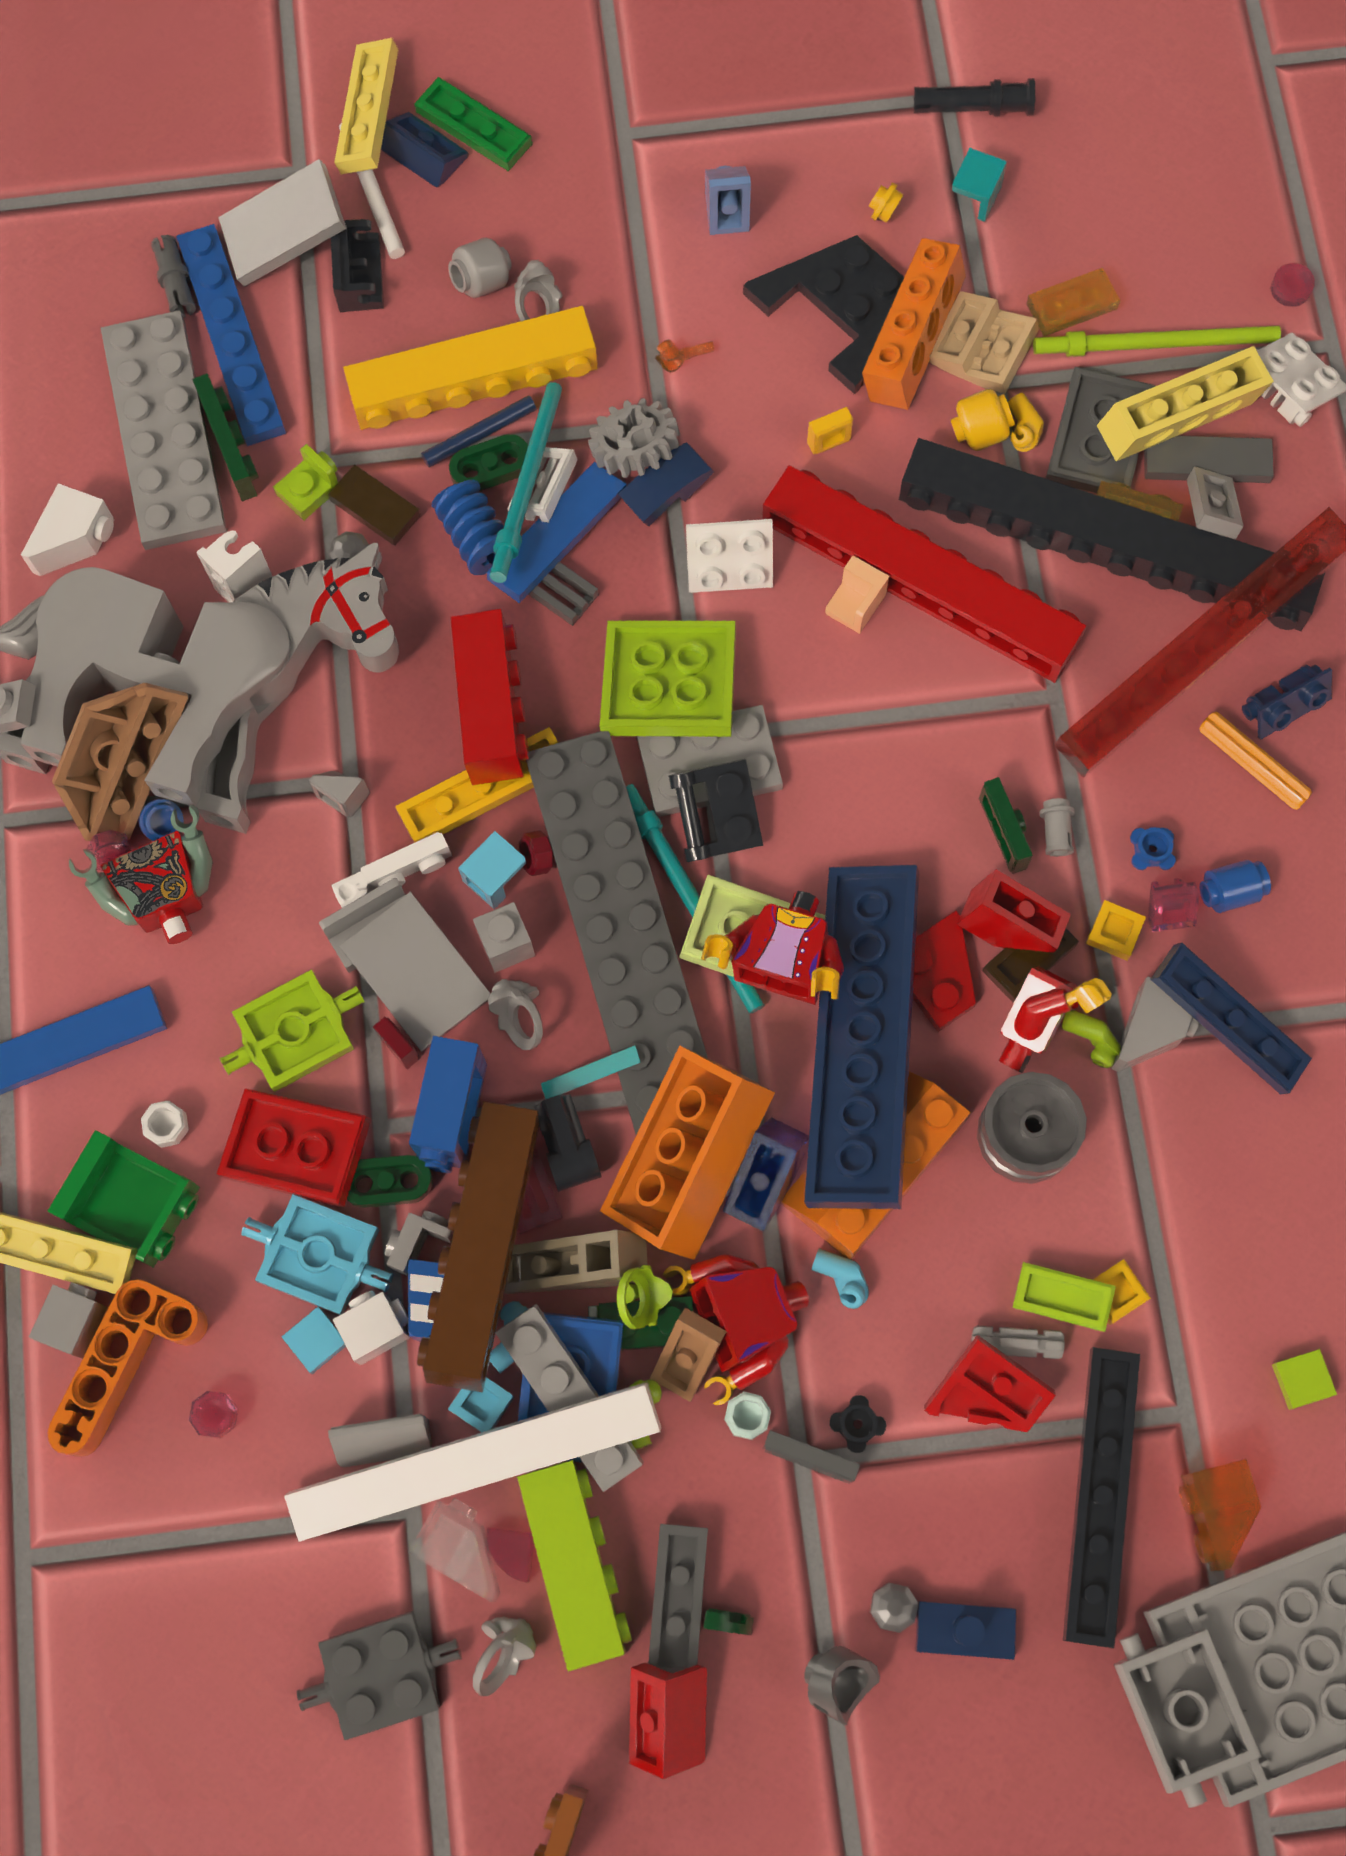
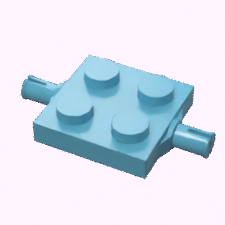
M292 1194L284 1215L273 1227L248 1217L245 1224L261 1232H256L244 1226L242 1228V1236L266 1244L264 1260L255 1281L341 1315L345 1312L352 1293L361 1282L383 1290V1292H387L390 1285L374 1277L392 1282L393 1273H388L369 1265L370 1251L379 1232L377 1227Z

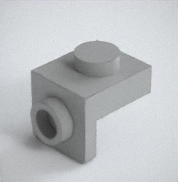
M425 1210L422 1217L409 1212L402 1230H394L385 1249V1256L389 1257L387 1265L393 1271L408 1277L409 1259H418L428 1235L451 1244L454 1232L447 1228L449 1220Z

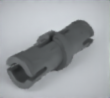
M161 235L164 248H161L157 237L151 242L159 268L156 275L158 283L165 289L169 311L180 310L183 318H185L182 305H186L189 316L196 310L188 286L190 276L186 266L182 264L176 238L171 235Z

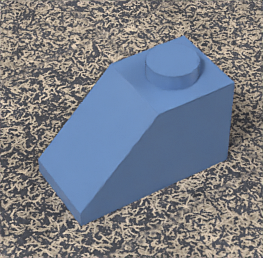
M720 166L716 169L705 170V198L710 235L750 231L751 180L745 166Z

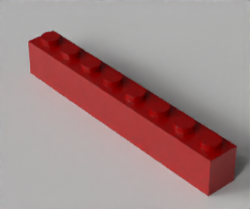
M788 465L763 503L762 519H772L773 530L843 568L852 556L859 558L889 576L887 592L1053 683H1056L1081 641L1087 625L1081 623L1077 616L1070 611L1053 608L1042 602L1041 598L1033 591L1016 588L1005 582L999 573L991 569L979 568L968 562L966 557L954 549L942 548L931 542L929 537L917 529L909 530L894 522L892 517L880 509L872 510L857 502L856 498L849 492L842 489L835 490L822 483L814 473L808 470H798Z

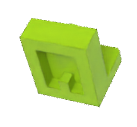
M307 444L300 449L303 461L273 486L276 495L303 521L329 499L328 494L338 484L335 474L338 468L333 460L323 451L317 454Z

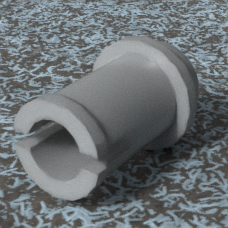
M1056 798L1044 801V808L1040 810V817L1045 821L1046 855L1059 857L1073 854L1071 817L1075 815L1074 808L1070 807L1068 799Z

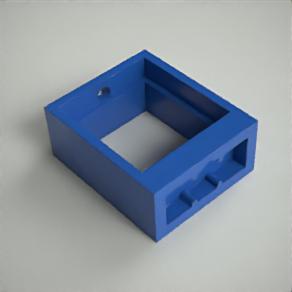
M433 1036L409 1140V1145L417 1157H419V1160L424 1161L425 1167H429L432 1171L451 1173L453 1167L460 1168L462 1160L467 1159L470 1147L468 1143L470 1122L472 1117L477 1115L487 1068L486 1060L477 1043Z

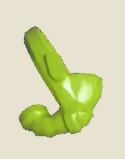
M642 1265L641 1267L627 1270L623 1274L617 1290V1307L624 1324L630 1329H641L647 1325H656L658 1322V1310L671 1300L672 1287L663 1279L655 1277L649 1265ZM636 1298H640L639 1309L636 1315L632 1317L627 1310L626 1303H631Z

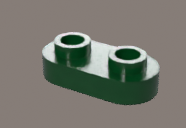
M506 434L459 450L452 456L449 462L452 483L457 484L474 479L479 482V491L519 478L528 449L527 442L517 435ZM512 457L517 459V461L512 464L504 463V461L507 458ZM469 471H476L478 473L472 478L465 477V474Z
M413 1155L360 1159L347 1200L352 1205L361 1208L417 1203L423 1200L431 1191L433 1185L432 1172L429 1167H425L424 1161L419 1160V1157ZM408 1174H416L418 1176V1183L413 1188L403 1187V1179ZM363 1178H370L373 1182L372 1188L368 1192H359L357 1189L358 1182Z

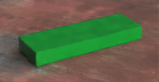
M439 76L414 103L416 113L508 172L532 145V136Z

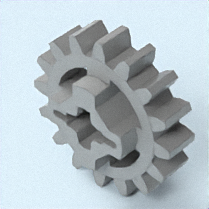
M641 399L637 405H631L629 400L624 401L623 409L618 410L611 406L609 408L610 416H598L596 418L599 427L590 428L589 432L592 439L588 440L597 466L599 468L605 466L609 475H612L619 469L621 470L622 477L625 478L628 477L631 471L635 470L642 476L645 473V467L651 466L656 470L659 469L658 460L661 458L670 460L672 458L670 449L679 447L677 436L680 435L676 418H673L670 408L662 410L659 401L654 402L651 406H647L646 399Z

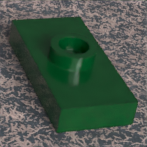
M999 777L985 781L979 801L1008 869L1012 874L1026 870L1033 855L1023 834L1026 833L1024 817L1018 808H1012Z

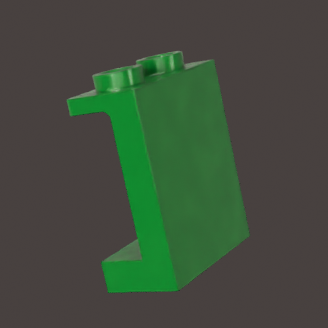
M95 1130L47 1212L96 1238L138 1249L135 1259L154 1268L158 1260L163 1261L171 1252L176 1239L173 1234L182 1219L187 1220L195 1210L199 1200V1196L196 1193L200 1187L190 1179L164 1168Z

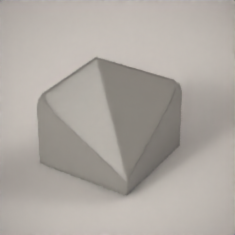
M336 771L316 774L309 780L316 797L346 817H352L370 794L364 779L345 777Z

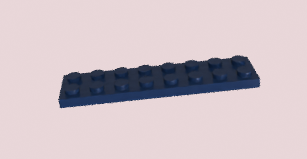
M917 865L829 867L825 921L828 926V935L837 940L844 971L839 982L838 999H831V992L820 991L804 1199L807 1208L901 1209L919 870Z

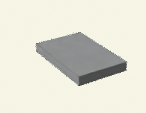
M320 159L219 217L236 278L244 287L347 229L327 166Z
M411 892L339 945L421 1052L431 1046L433 1036H444L488 1002L490 992Z

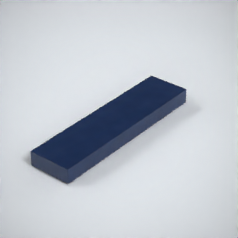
M1183 943L1173 945L1150 980L1280 1095L1290 1094L1312 1058Z

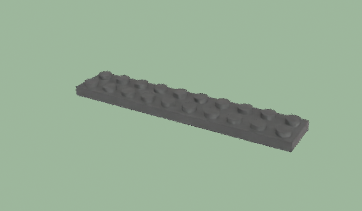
M600 731L528 751L529 759L526 762L611 1053L615 1054L636 1046L641 1063L617 1072L635 1135H637L679 1046H683L706 1058L708 1057L609 731Z

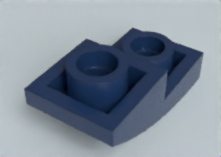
M687 442L671 451L672 458L670 460L662 458L658 460L659 469L656 470L649 466L645 469L644 475H638L618 494L647 526H650L678 497L685 502L714 473L710 466Z

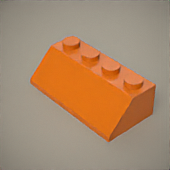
M679 1046L600 1212L657 1248L695 1260L775 1092L694 1051Z
M910 1071L908 1075L902 1198L964 1125L971 1113L935 1083ZM806 1169L779 1202L845 1258L852 1260L893 1209L807 1208L804 1202Z

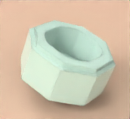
M744 1391L729 1400L724 1420L733 1436L753 1440L767 1431L771 1410L761 1395Z

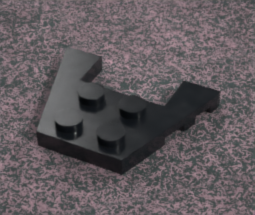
M855 235L747 281L743 285V294L768 317L797 292L802 293L854 340L829 362L828 371L855 394L863 384V369L904 276L860 237Z

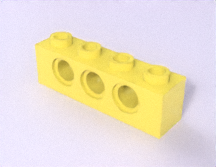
M1252 346L1116 402L1097 424V427L1117 462L1252 405L1274 381L1257 350Z

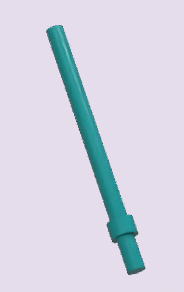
M550 382L546 386L504 528L497 533L493 546L496 555L489 576L497 583L506 581L512 559L518 556L521 547L522 537L520 536V531L562 393L561 385L556 382Z
M634 784L627 785L626 789L641 839L647 840L693 918L700 895L661 831L663 824L654 810L649 811ZM727 975L749 1014H753L765 1006L754 986L734 980V977Z

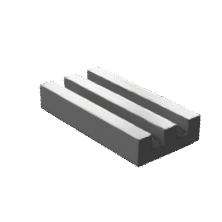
M558 562L550 572L582 593L584 598L550 574H547L541 582L576 607L571 610L539 586H536L528 595L573 626L598 597L599 593L595 586Z
M769 1430L763 1447L766 1453L848 1484L855 1481L860 1467L858 1463Z

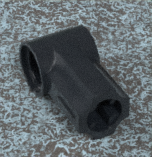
M571 1094L557 1095L535 1105L534 1109L538 1110L539 1127L549 1151L546 1153L558 1192L601 1178L602 1175L589 1139H585Z

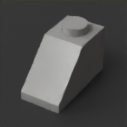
M1147 976L1139 987L1120 1041L1121 1051L1115 1057L1114 1064L1111 1067L1112 1070L1121 1072L1174 1049L1186 1036L1193 1037L1199 1022L1151 981V977Z

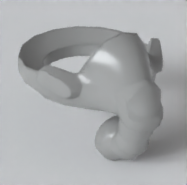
M531 260L526 268L521 271L518 281L514 284L516 312L521 321L530 319L524 307V299L528 292H535L543 298L546 305V315L560 311L559 300L563 295L554 284L552 272L539 260Z
M502 979L492 988V993L488 998L489 1011L499 1015V1029L505 1030L517 1047L522 1050L534 1049L541 1043L543 1036L541 1016L532 1001L539 995V990L537 987L520 980L508 981L507 979ZM520 1005L524 1006L532 1017L534 1023L532 1037L527 1036L520 1026L518 1020Z
M503 1616L495 1617L493 1620L483 1623L482 1630L494 1640L480 1657L474 1671L473 1688L480 1696L487 1697L494 1693L509 1675L517 1674L520 1660H528L534 1657L536 1643L533 1638V1631L530 1624L524 1619L519 1618L517 1620ZM501 1648V1655L496 1667L486 1679L482 1680L489 1661Z

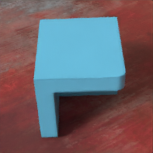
M494 831L458 869L462 881L495 909L506 898L503 886L526 864V860L520 852Z

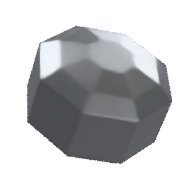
M346 531L332 540L329 552L330 558H352L369 546V543L362 534Z
M887 1583L873 1593L870 1614L879 1628L900 1633L915 1622L918 1602L908 1587Z

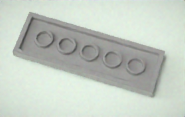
M178 310L101 327L143 547L145 550L227 532L201 400L192 380L196 376L181 311Z

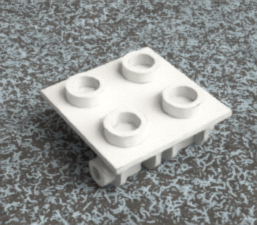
M1293 333L1257 350L1274 381L1261 396L1267 399L1278 390L1270 405L1275 408L1281 404L1277 411L1291 425L1296 423L1299 427L1303 426L1312 416L1310 411L1346 392V384L1340 379L1338 372L1321 361L1311 351L1308 343L1296 337Z
M772 519L686 524L689 593L773 587Z

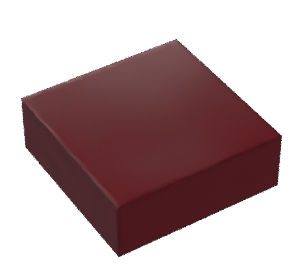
M383 1017L372 1026L379 1038L406 1069H409L419 1060V1055L414 1046L389 1017Z

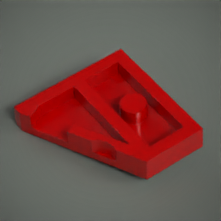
M956 910L916 937L913 999L938 1032L969 1012L976 1005L963 929L957 925L960 915Z
M977 1335L925 1403L924 1411L929 1415L938 1417L939 1413L967 1418L968 1422L982 1425L997 1423L1005 1429L1028 1433L1055 1398L1056 1394L1055 1390Z

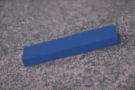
M593 462L560 496L550 521L542 522L539 518L521 536V547L518 556L512 559L506 581L503 583L493 581L489 576L491 568L486 572L487 580L520 604L557 563L621 499L618 494L627 484L613 474L609 475L606 469L603 467L599 468L596 462Z
M150 985L1 1043L0 1095L166 1030L167 1026L154 989Z

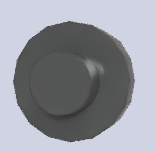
M835 1646L824 1654L818 1653L810 1659L805 1669L804 1679L808 1684L810 1704L839 1723L848 1725L852 1712L863 1697L879 1683L880 1675L878 1667L873 1662L844 1646Z

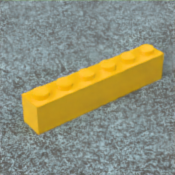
M582 305L344 366L343 369L360 429L363 430L367 428H383L391 422L410 417L422 418L430 412L449 407L461 408L472 401L487 397H503L511 391L526 387H542L550 381L569 376L574 378L581 377L589 371L598 369L596 346Z

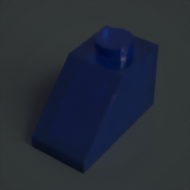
M772 1117L758 1128L751 1140L723 1212L764 1232L797 1175L809 1145V1135Z

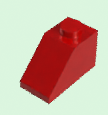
M995 869L970 891L957 925L994 947L1053 953L1060 945L1071 914Z

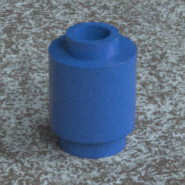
M1243 860L1206 871L1204 881L1200 883V895L1207 907H1212L1217 913H1223L1260 902L1263 896L1270 894L1271 880L1262 862Z

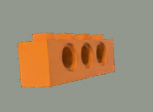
M921 238L862 372L870 402L906 410L909 409L930 361L932 350L966 278L960 245Z

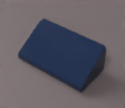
M410 112L387 120L385 123L381 150L434 187L441 186L468 157V152Z

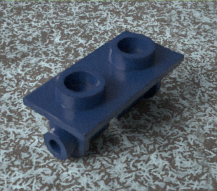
M1315 664L1311 667L1304 665L1297 671L1279 680V687L1285 693L1281 694L1271 685L1246 699V704L1242 706V712L1248 720L1256 719L1258 721V738L1260 740L1275 731L1285 729L1294 720L1312 710L1321 708L1327 701L1332 699V669L1330 667L1322 671Z

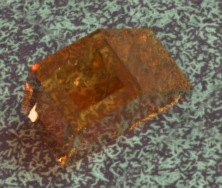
M1247 1459L1181 1475L1184 1485L1179 1487L1180 1499L1186 1514H1193L1199 1532V1534L1194 1535L1195 1548L1201 1562L1209 1564L1210 1571L1231 1569L1262 1508Z

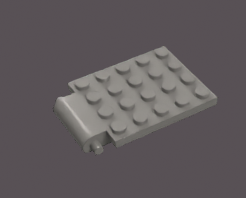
M1346 1531L1144 1611V1616L1157 1646L1145 1650L1138 1633L1120 1639L1127 1658L1115 1663L1114 1667L1166 1793H1175L1182 1790L1189 1808L1201 1805L1207 1801L1200 1782L1209 1778L1213 1779L1225 1807H1232L1346 1760Z

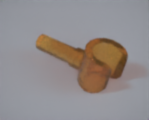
M668 339L657 346V351L660 354L655 359L664 370L671 373L678 370L685 360L713 352L715 347L713 342L710 341L679 350L673 341Z

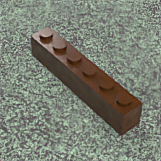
M483 1101L480 1117L473 1116L471 1119L468 1143L474 1144L470 1160H462L458 1177V1186L464 1187L460 1203H452L448 1221V1230L454 1231L450 1247L443 1246L439 1258L438 1274L444 1275L440 1292H432L428 1307V1320H434L430 1338L422 1337L418 1350L417 1366L423 1367L426 1383L483 1393L539 1132L538 1110Z

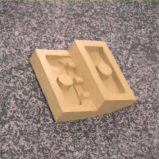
M960 291L932 350L929 362L950 374L980 387L993 389L996 392L1005 394L1039 330L1037 318L1000 310L997 299Z

